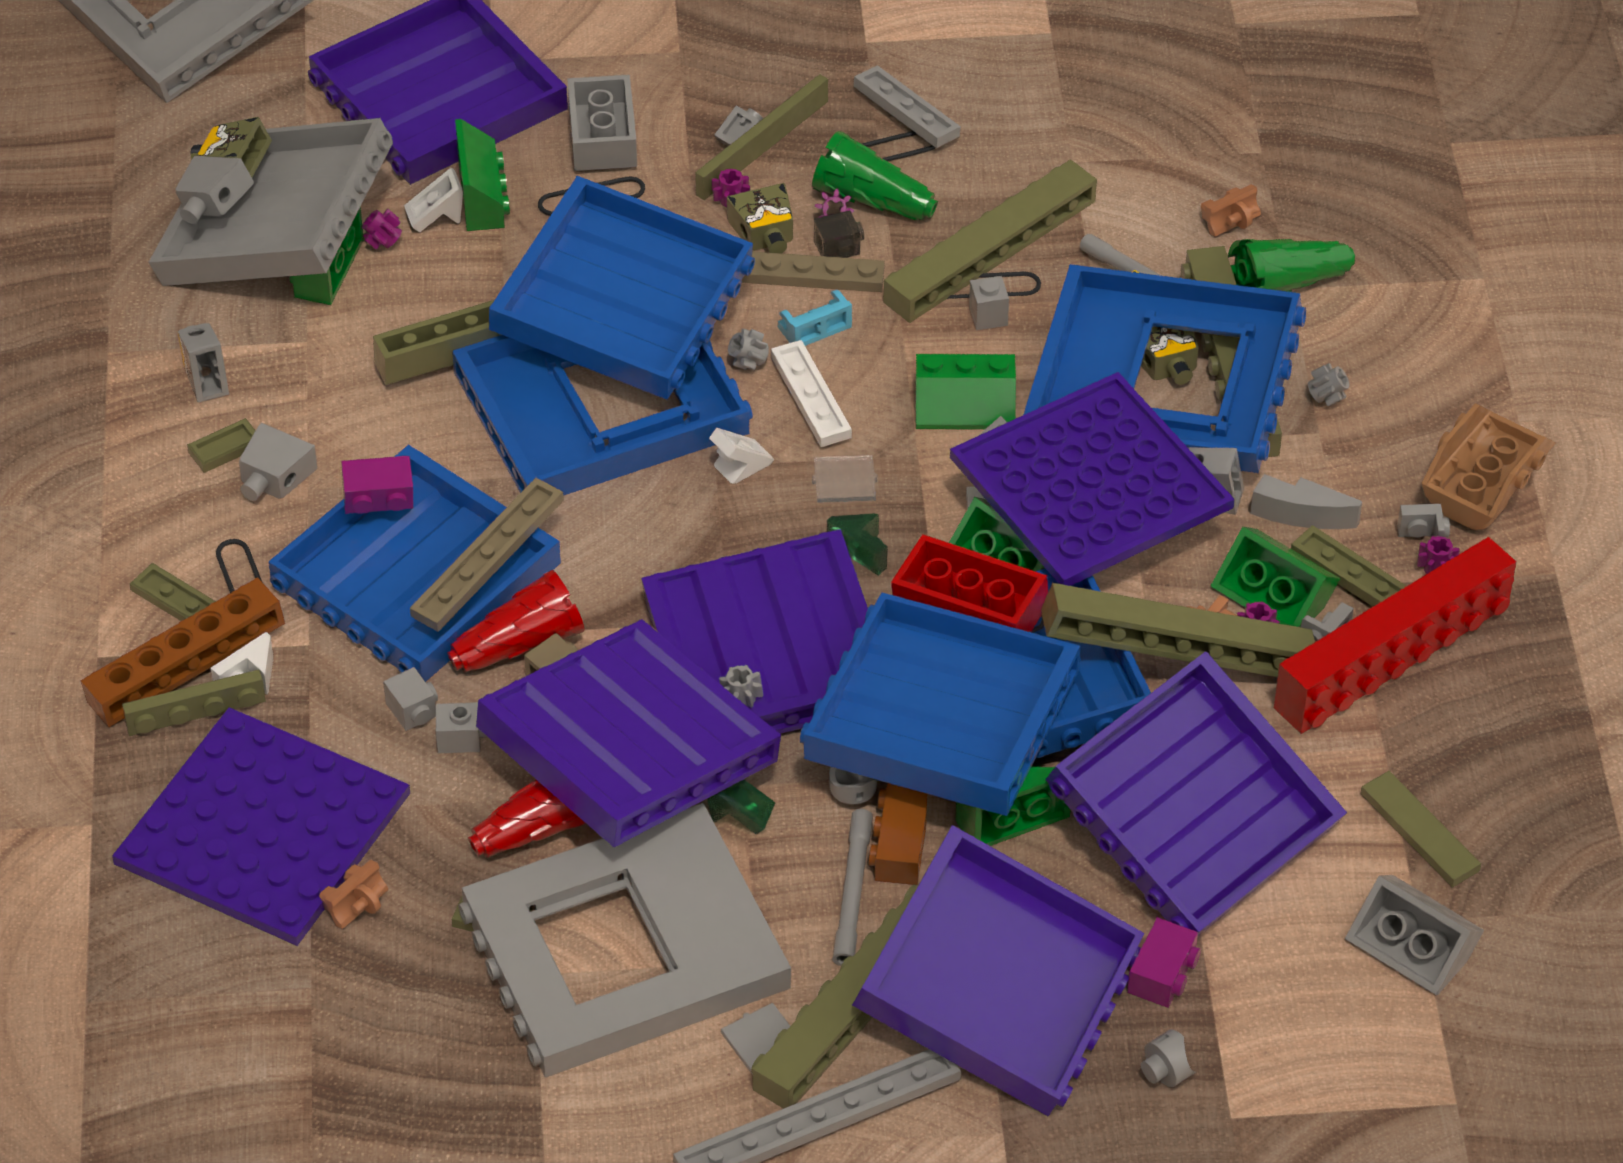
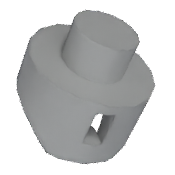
M831 767L829 771L830 791L839 801L847 804H860L868 801L875 794L877 779Z
M1170 1029L1145 1045L1146 1060L1141 1062V1069L1151 1083L1155 1084L1161 1081L1168 1087H1174L1196 1073L1191 1070L1187 1061L1184 1036L1176 1030Z

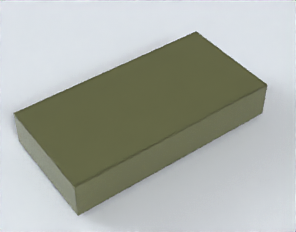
M244 418L187 444L188 453L203 473H206L240 457L256 430Z

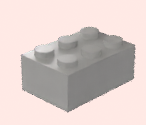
M630 75L567 78L574 171L637 167V144Z

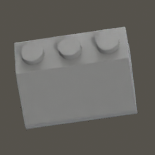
M1379 875L1345 939L1435 995H1439L1467 963L1484 930L1396 876Z

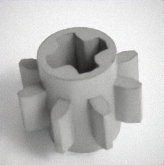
M743 328L741 333H736L732 336L728 345L729 355L735 357L733 361L734 366L745 370L747 368L755 370L756 366H760L766 361L769 347L767 343L762 342L763 333Z
M1328 363L1311 371L1314 379L1308 382V388L1312 397L1318 403L1325 401L1327 406H1330L1347 397L1344 391L1350 385L1348 377L1342 368L1337 366L1332 369L1331 364Z
M748 665L730 667L727 676L719 678L720 684L747 707H753L756 697H763L760 672L752 673Z

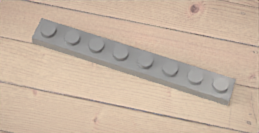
M928 1049L674 1153L673 1162L759 1163L961 1080V1070L958 1065Z

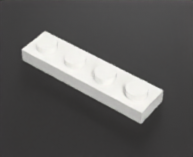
M802 340L772 348L771 358L820 447L852 438V429Z

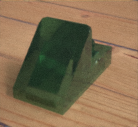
M878 514L831 516L827 519V532L841 529L851 559L878 576L887 569L888 546L877 537L879 534Z
M745 779L707 798L710 815L714 823L730 814L755 834L765 829L775 806L773 800Z

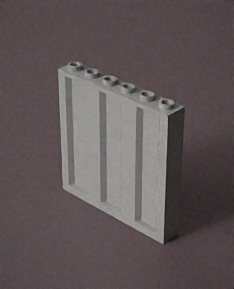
M381 118L266 129L272 142L252 177L254 184L224 215L220 217L202 215L195 224H190L181 217L180 211L184 206L182 203L180 204L149 260V264L162 286L327 273L393 144L391 134L387 131Z

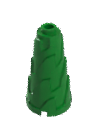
M837 131L831 137L825 147L829 151L826 156L821 155L813 175L812 187H814V190L833 195L835 188L839 190L838 197L841 199L849 195L851 197L849 202L855 203L857 201L881 211L885 209L913 220H924L925 217L931 218L933 216L938 201L934 199L935 194L929 191L928 187L901 172V168L875 155V151L852 139L848 134Z
M1242 239L1233 242L1228 252V258L1235 257L1234 265H1231L1236 285L1286 292L1312 285L1320 280L1343 276L1355 264L1354 250L1344 243H1339V241Z

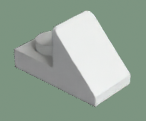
M453 168L448 169L404 205L411 226L418 232L424 230L442 214H445L456 223H460L463 190Z
M716 428L709 437L718 447L716 451L720 455L714 466L732 484L738 483L762 470L774 461V458L755 439L720 428Z
M265 632L211 667L212 680L215 681L259 669L263 679L264 692L267 695L273 665L271 636Z

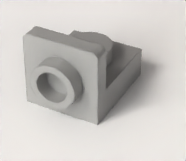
M736 105L715 133V137L718 141L729 146L761 121L763 117L751 108L745 111Z
M1441 504L1400 505L1397 523L1398 537L1442 536L1448 538L1450 534L1449 518L1443 517Z
M1342 602L1333 613L1328 612L1322 622L1306 615L1302 619L1301 628L1312 629L1316 642L1352 620L1354 608Z

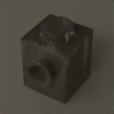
M850 210L814 219V243L820 256L848 258L860 255V242L864 240V230L861 222L855 221Z

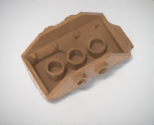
M1475 403L1466 414H1460L1451 432L1446 431L1442 435L1438 443V451L1421 483L1425 496L1430 501V504H1441L1444 516L1470 529H1485L1505 509L1509 498L1517 489L1522 490L1526 486L1532 471H1538L1542 467L1546 455L1556 442Z

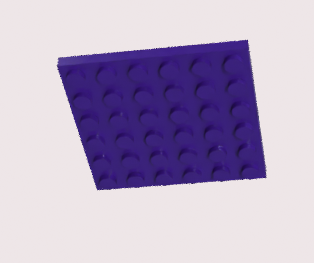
M1119 372L950 449V459L1053 578L1062 585L1071 586L1234 508L1235 499Z
M229 707L112 855L113 863L127 871L298 946L325 910L319 894L328 886L338 888L345 882V871L354 864H359L410 795V785Z

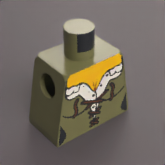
M253 117L214 126L203 144L192 146L190 155L191 159L194 156L241 158L249 174L253 177L272 140L260 118Z
M785 183L727 196V220L741 239L753 243V251L768 248L770 253H783L787 249V243L793 240V215Z
M1152 327L1141 367L1153 380L1172 377L1176 384L1183 385L1192 379V371L1197 367L1198 345L1193 331Z

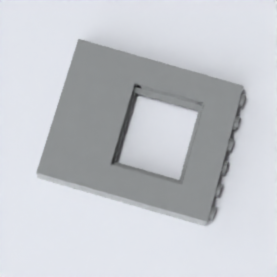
M127 0L58 1L161 99L168 103L314 0H175L149 19H146ZM150 23H152L153 25L152 30H150V28L147 26Z
M704 803L688 808L616 847L611 846L602 838L462 887L463 903L458 904L461 918L465 925L472 923L474 930L472 938L478 952L484 951L487 957L485 964L492 981L498 979L501 986L499 994L502 1003L506 1009L512 1008L515 1015L513 1016L515 1030L519 1037H526L529 1044L526 1046L529 1059L533 1066H540L545 1078L791 989V966ZM621 874L623 879L617 881V876ZM627 888L669 972L576 1005L535 920ZM535 905V910L529 912V907Z

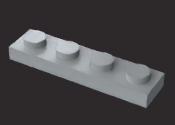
M878 65L854 76V87L934 147L938 148L960 137L961 126Z

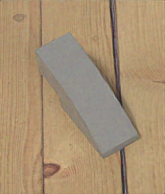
M1264 474L1253 491L1250 514L1291 526L1310 528L1313 525L1318 529L1357 528L1359 525L1362 501L1302 477L1294 486Z

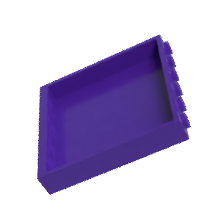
M952 825L852 1006L1049 1116L1056 1104L1063 1107L1068 1100L1073 1087L1067 1084L1071 1077L1077 1079L1086 1065L1087 1059L1082 1057L1085 1049L1092 1051L1102 1031L1096 1029L1099 1022L1106 1023L1116 1004L1110 1000L1114 993L1120 996L1129 980V976L1125 974L1128 966L1132 968L1141 950L1138 945L1144 933Z

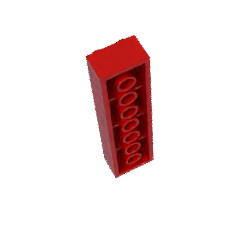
M1488 536L1279 664L1274 709L1300 734H1303L1312 727L1317 728L1321 726L1328 717L1338 711L1347 710L1354 701L1362 696L1371 695L1383 683L1400 677L1406 669L1417 662L1422 663L1426 661L1432 653L1443 646L1448 647L1452 645L1458 637L1469 630H1476L1490 617L1502 614L1510 604L1517 561Z

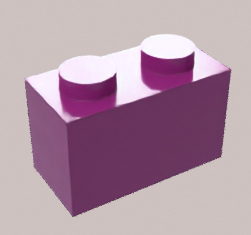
M409 456L341 461L345 514L413 509V482Z
M1157 917L1129 972L1127 993L1169 1008L1174 996L1180 997L1184 991L1188 978L1185 974L1188 968L1194 969L1198 963L1201 949L1196 947L1198 932Z

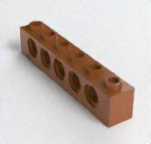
M258 577L80 680L87 703L109 728L124 719L122 704L170 692L224 660L265 632L269 634L284 625L285 620L280 601Z

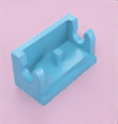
M836 289L831 291L834 299L830 300L827 305L812 309L794 318L787 310L779 312L783 319L778 321V328L789 343L802 340L806 346L851 328L852 304Z

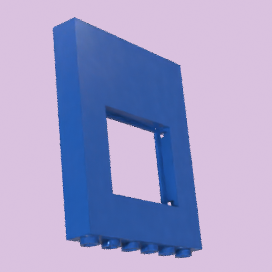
M1070 264L1023 415L1116 372H1119L1135 388L1153 326L1239 337V344L1218 416L1158 408L1152 409L1188 448H1237L1241 471L1259 473L1262 460L1267 461L1269 456L1270 441H1268L1270 433L1274 434L1276 431L1277 414L1275 412L1277 406L1282 407L1285 388L1282 386L1284 379L1289 380L1291 376L1292 361L1290 357L1291 353H1297L1299 334L1297 331L1299 327H1304L1306 307L1301 305L1300 293ZM1211 425H1216V431L1211 429Z
M504 335L452 351L454 374L520 493L535 478H538L563 491L564 496L714 446L715 444L709 437L716 428L742 436L750 434L749 420L753 418L750 404L747 400L743 401L741 399L734 378L729 379L724 362L720 356H715L710 340L707 344L702 343L694 366H688L681 387L678 390H673L681 406L599 432L563 370L577 364ZM684 413L688 415L686 420H683ZM605 439H608L607 446H605V442L603 441Z

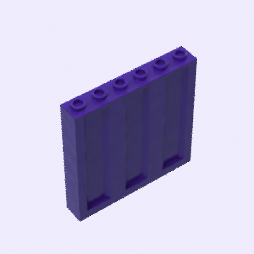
M429 0L309 56L310 70H308V77L314 87H319L325 93L330 104H335L341 110L346 121L381 118L393 140V144L385 159L391 164L394 172L398 176L401 175L410 185L458 162L456 119H462L494 138L495 144L568 109L567 86L482 0Z
M841 529L823 532L798 540H790L765 548H757L749 552L725 556L716 560L688 565L683 568L655 573L641 578L644 598L653 628L719 684V678L726 677L730 667L748 665L752 673L760 672L763 697H756L753 707L749 706L748 708L780 734L801 729L806 722L810 723L817 700L824 698L829 678L832 674L836 675L839 671L841 657L844 651H850L854 633L858 627H863L868 610Z
M643 619L625 626L603 639L596 640L594 643L574 653H570L566 657L548 666H544L522 679L515 680L493 693L485 695L478 700L476 727L613 847L630 840L778 761L781 734Z
M1206 651L1056 765L1045 779L1049 783L1052 793L1057 798L1063 800L1073 811L1076 821L1083 827H1086L1097 839L1101 850L1111 855L1117 862L1126 879L1134 882L1142 891L1147 903L1153 909L1158 910L1167 921L1198 932V936L1332 829L1347 814V811Z

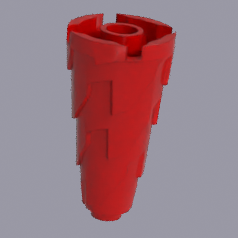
M554 570L543 574L540 578L516 592L511 597V600L485 616L486 619L465 631L455 642L450 644L452 650L447 652V655L455 670L462 669L466 673L473 669L485 668L506 658H516L531 651L555 633L565 640L584 632L585 628L575 603H571L568 597L571 594Z
M535 779L513 794L507 802L495 809L485 820L471 829L473 835L468 837V840L477 856L483 854L486 858H489L508 849L519 848L532 841H540L586 823Z

